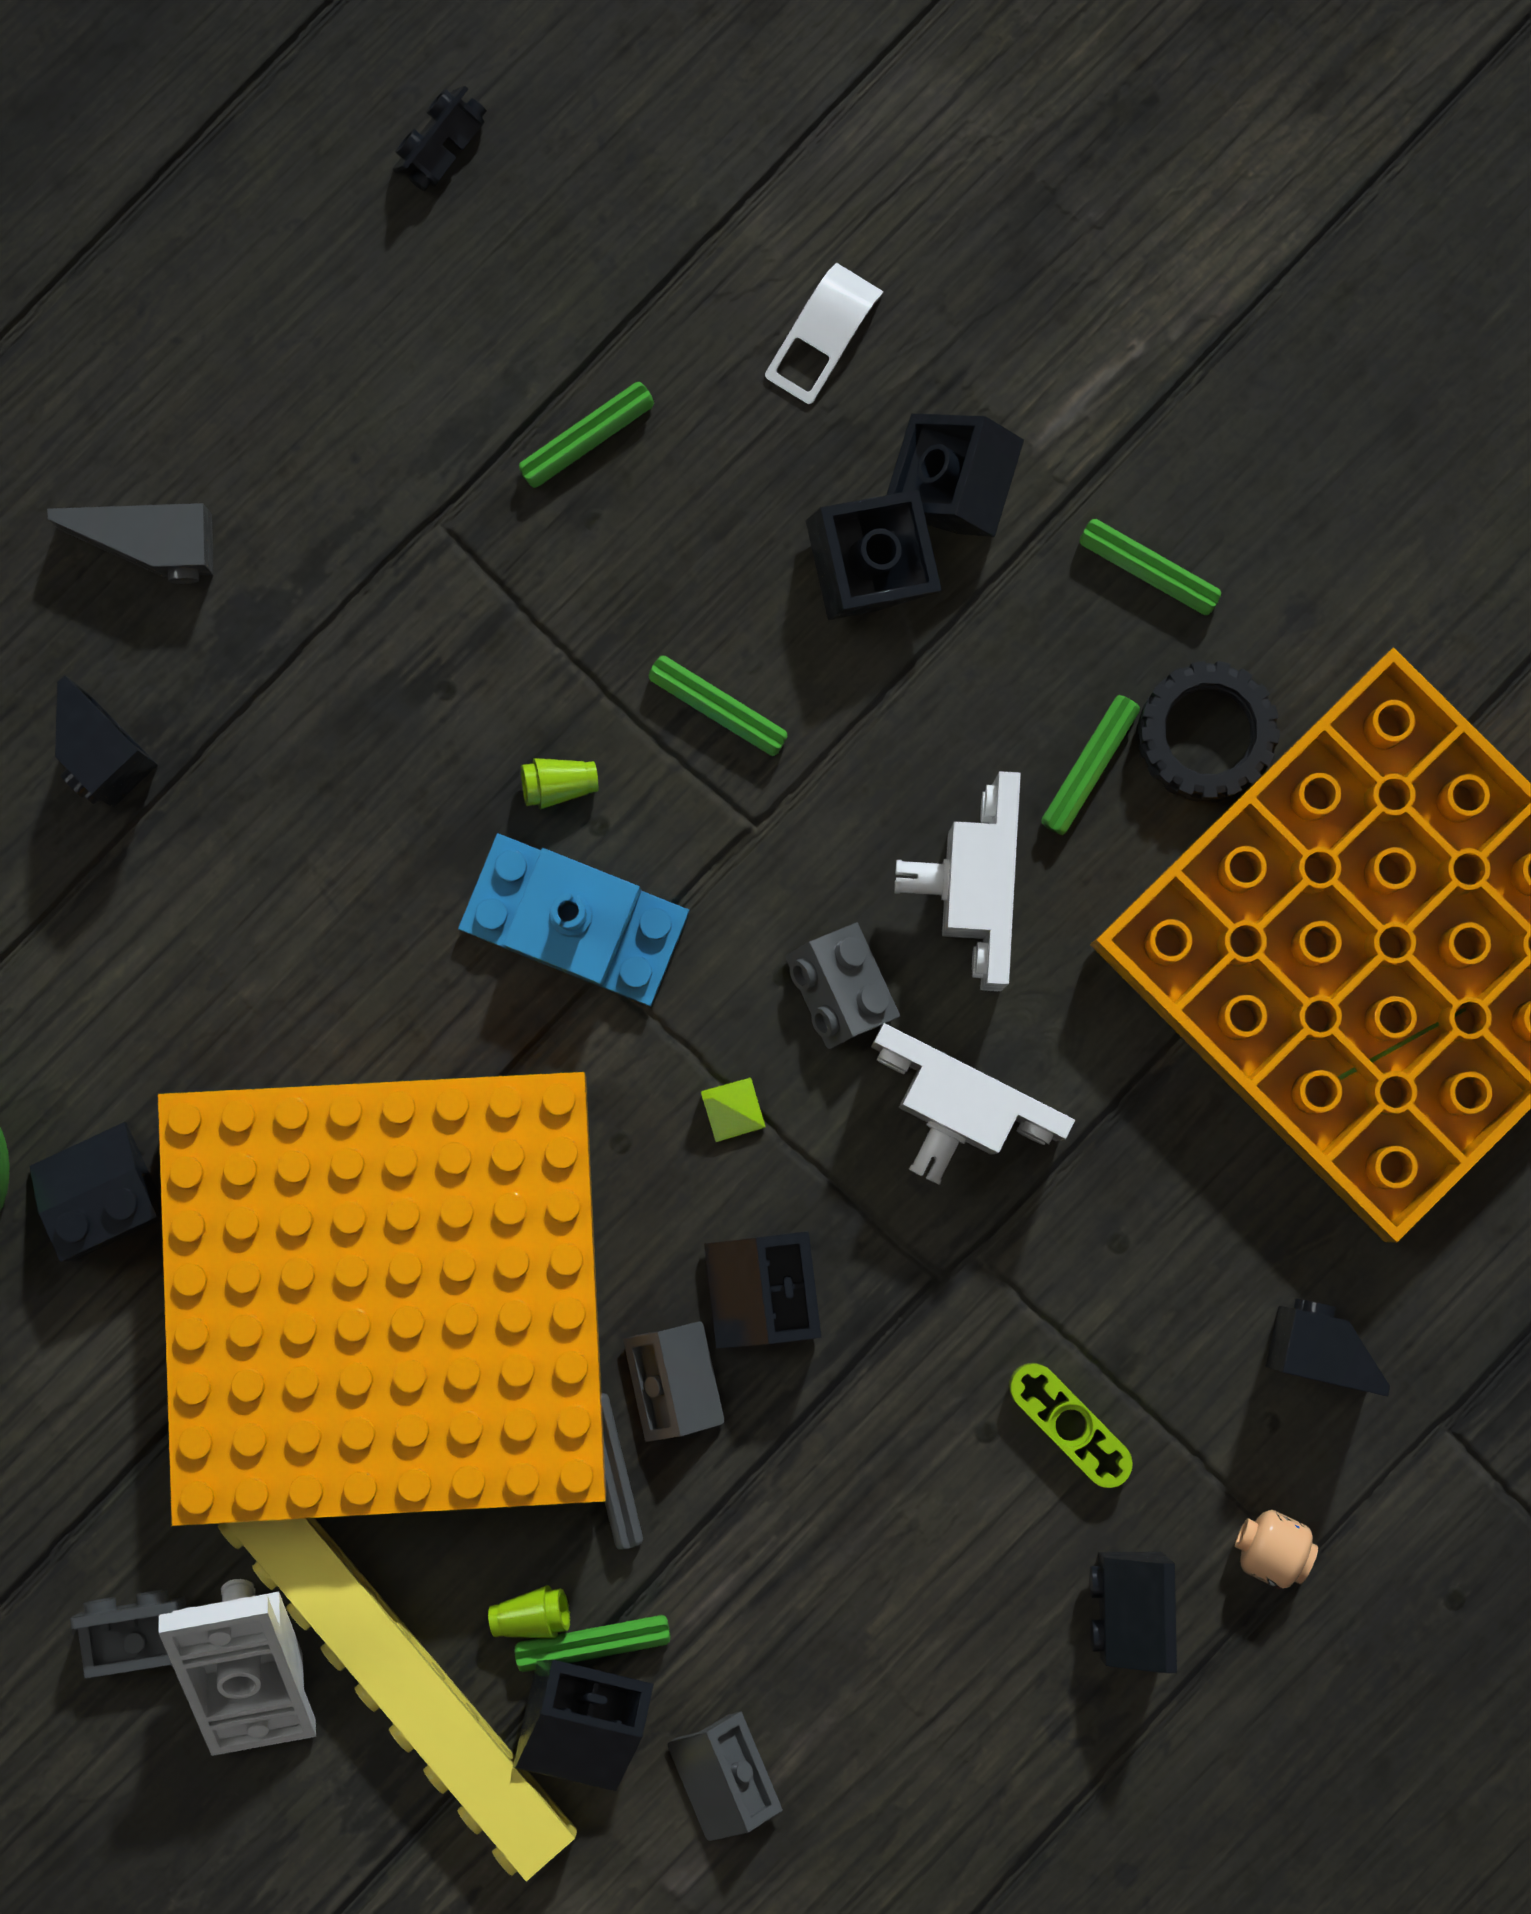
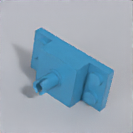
M497 833L458 929L652 1007L690 910L641 891L638 885L543 847L542 850Z

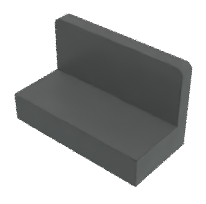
M694 1322L623 1339L645 1442L680 1437L724 1423L720 1397L702 1322Z
M742 1711L729 1714L700 1732L677 1737L668 1742L667 1746L708 1841L748 1833L783 1810Z

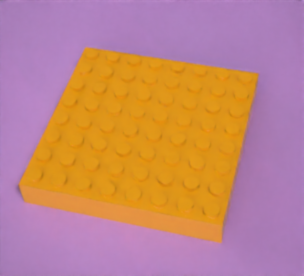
M1393 647L1090 945L1384 1242L1397 1243L1531 1109V783ZM1466 1007V1011H1465V1012H1463V1013H1461V1014H1459V1015H1457V1016L1455 1017V1013H1456L1457 1011H1459L1460 1009ZM1438 1022L1439 1026L1374 1062L1369 1060ZM1352 1068L1357 1070L1342 1080L1338 1078L1339 1075Z
M585 1072L158 1094L172 1526L603 1502L606 1500L587 1081Z

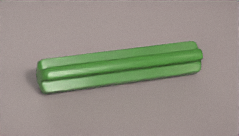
M635 382L521 461L519 470L522 476L533 488L540 486L651 409L654 405L652 395L645 385L641 382Z
M1098 519L1089 521L1080 537L1079 542L1082 546L1203 615H1209L1221 597L1222 592L1219 588Z
M660 656L650 669L648 676L651 682L770 756H775L786 742V730L670 658Z
M1118 695L1112 702L1042 817L1041 823L1049 830L1063 835L1069 829L1140 712L1139 705L1133 700Z
M658 1615L558 1634L555 1639L537 1638L521 1641L516 1644L514 1653L519 1671L526 1672L535 1670L536 1663L540 1660L553 1659L565 1663H573L667 1645L670 1642L671 1635L666 1616Z

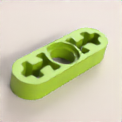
M1027 1363L1014 1371L1009 1382V1391L1014 1402L1094 1483L1101 1487L1113 1488L1123 1484L1129 1478L1133 1462L1128 1449L1051 1370L1038 1363ZM1027 1374L1033 1378H1037L1041 1374L1044 1375L1046 1381L1043 1383L1042 1388L1053 1400L1056 1399L1060 1391L1066 1397V1400L1052 1407L1044 1421L1038 1416V1412L1046 1409L1043 1403L1034 1396L1029 1397L1027 1400H1024L1021 1396L1025 1390L1021 1380ZM1066 1410H1076L1085 1419V1430L1075 1440H1065L1056 1431V1420ZM1097 1429L1102 1433L1103 1437L1094 1441L1096 1445L1107 1454H1111L1115 1450L1120 1454L1115 1461L1120 1470L1114 1476L1107 1471L1103 1472L1100 1476L1097 1475L1095 1470L1098 1468L1099 1462L1087 1449L1082 1458L1075 1454L1077 1449L1084 1447L1091 1441Z

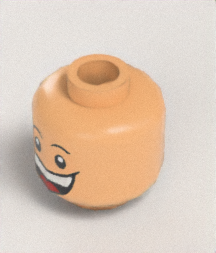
M1274 1510L1263 1512L1256 1521L1247 1518L1235 1541V1548L1242 1550L1240 1562L1243 1571L1279 1589L1288 1588L1294 1582L1302 1584L1308 1577L1318 1553V1546L1312 1543L1313 1536L1309 1527Z

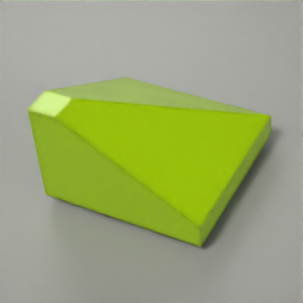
M751 1078L701 1091L716 1142L766 1128Z

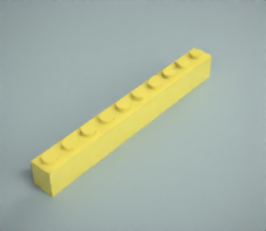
M315 1518L220 1523L218 1525L223 1536L233 1547L240 1549L244 1546L257 1561L252 1565V1568L259 1579L271 1590L278 1586L290 1600L286 1609L296 1623L306 1631L312 1627L325 1643L320 1649L328 1661L339 1671L346 1667L359 1682L354 1689L365 1705L373 1712L380 1708L391 1720L393 1725L389 1728V1731L396 1742L408 1753L415 1749L428 1764L423 1771L433 1786L442 1794L449 1789L462 1806L457 1811L465 1824L477 1835L484 1831L497 1846L492 1850V1853L508 1874L513 1876L518 1871L527 1882L575 1839L577 1828L529 1771L513 1768L515 1760L513 1752Z

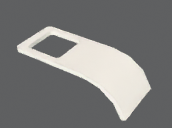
M836 263L826 273L808 300L767 369L765 377L803 402L812 404L858 327L873 305L882 296L883 291ZM796 338L802 339L829 356L827 365L812 390L808 392L777 373L779 365Z

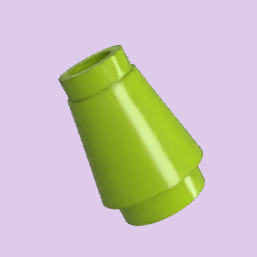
M533 758L532 764L521 765V782L526 806L538 805L539 809H544L587 795L588 793L598 792V775L594 761Z
M546 1585L497 1605H491L488 1610V1620L494 1637L555 1639L558 1636V1632L569 1630L570 1611L564 1590L562 1588L552 1590L549 1585Z

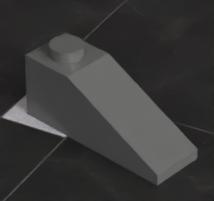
M203 503L47 509L48 520L60 531L157 575L168 577V582L192 584L199 582V575H214L212 514Z

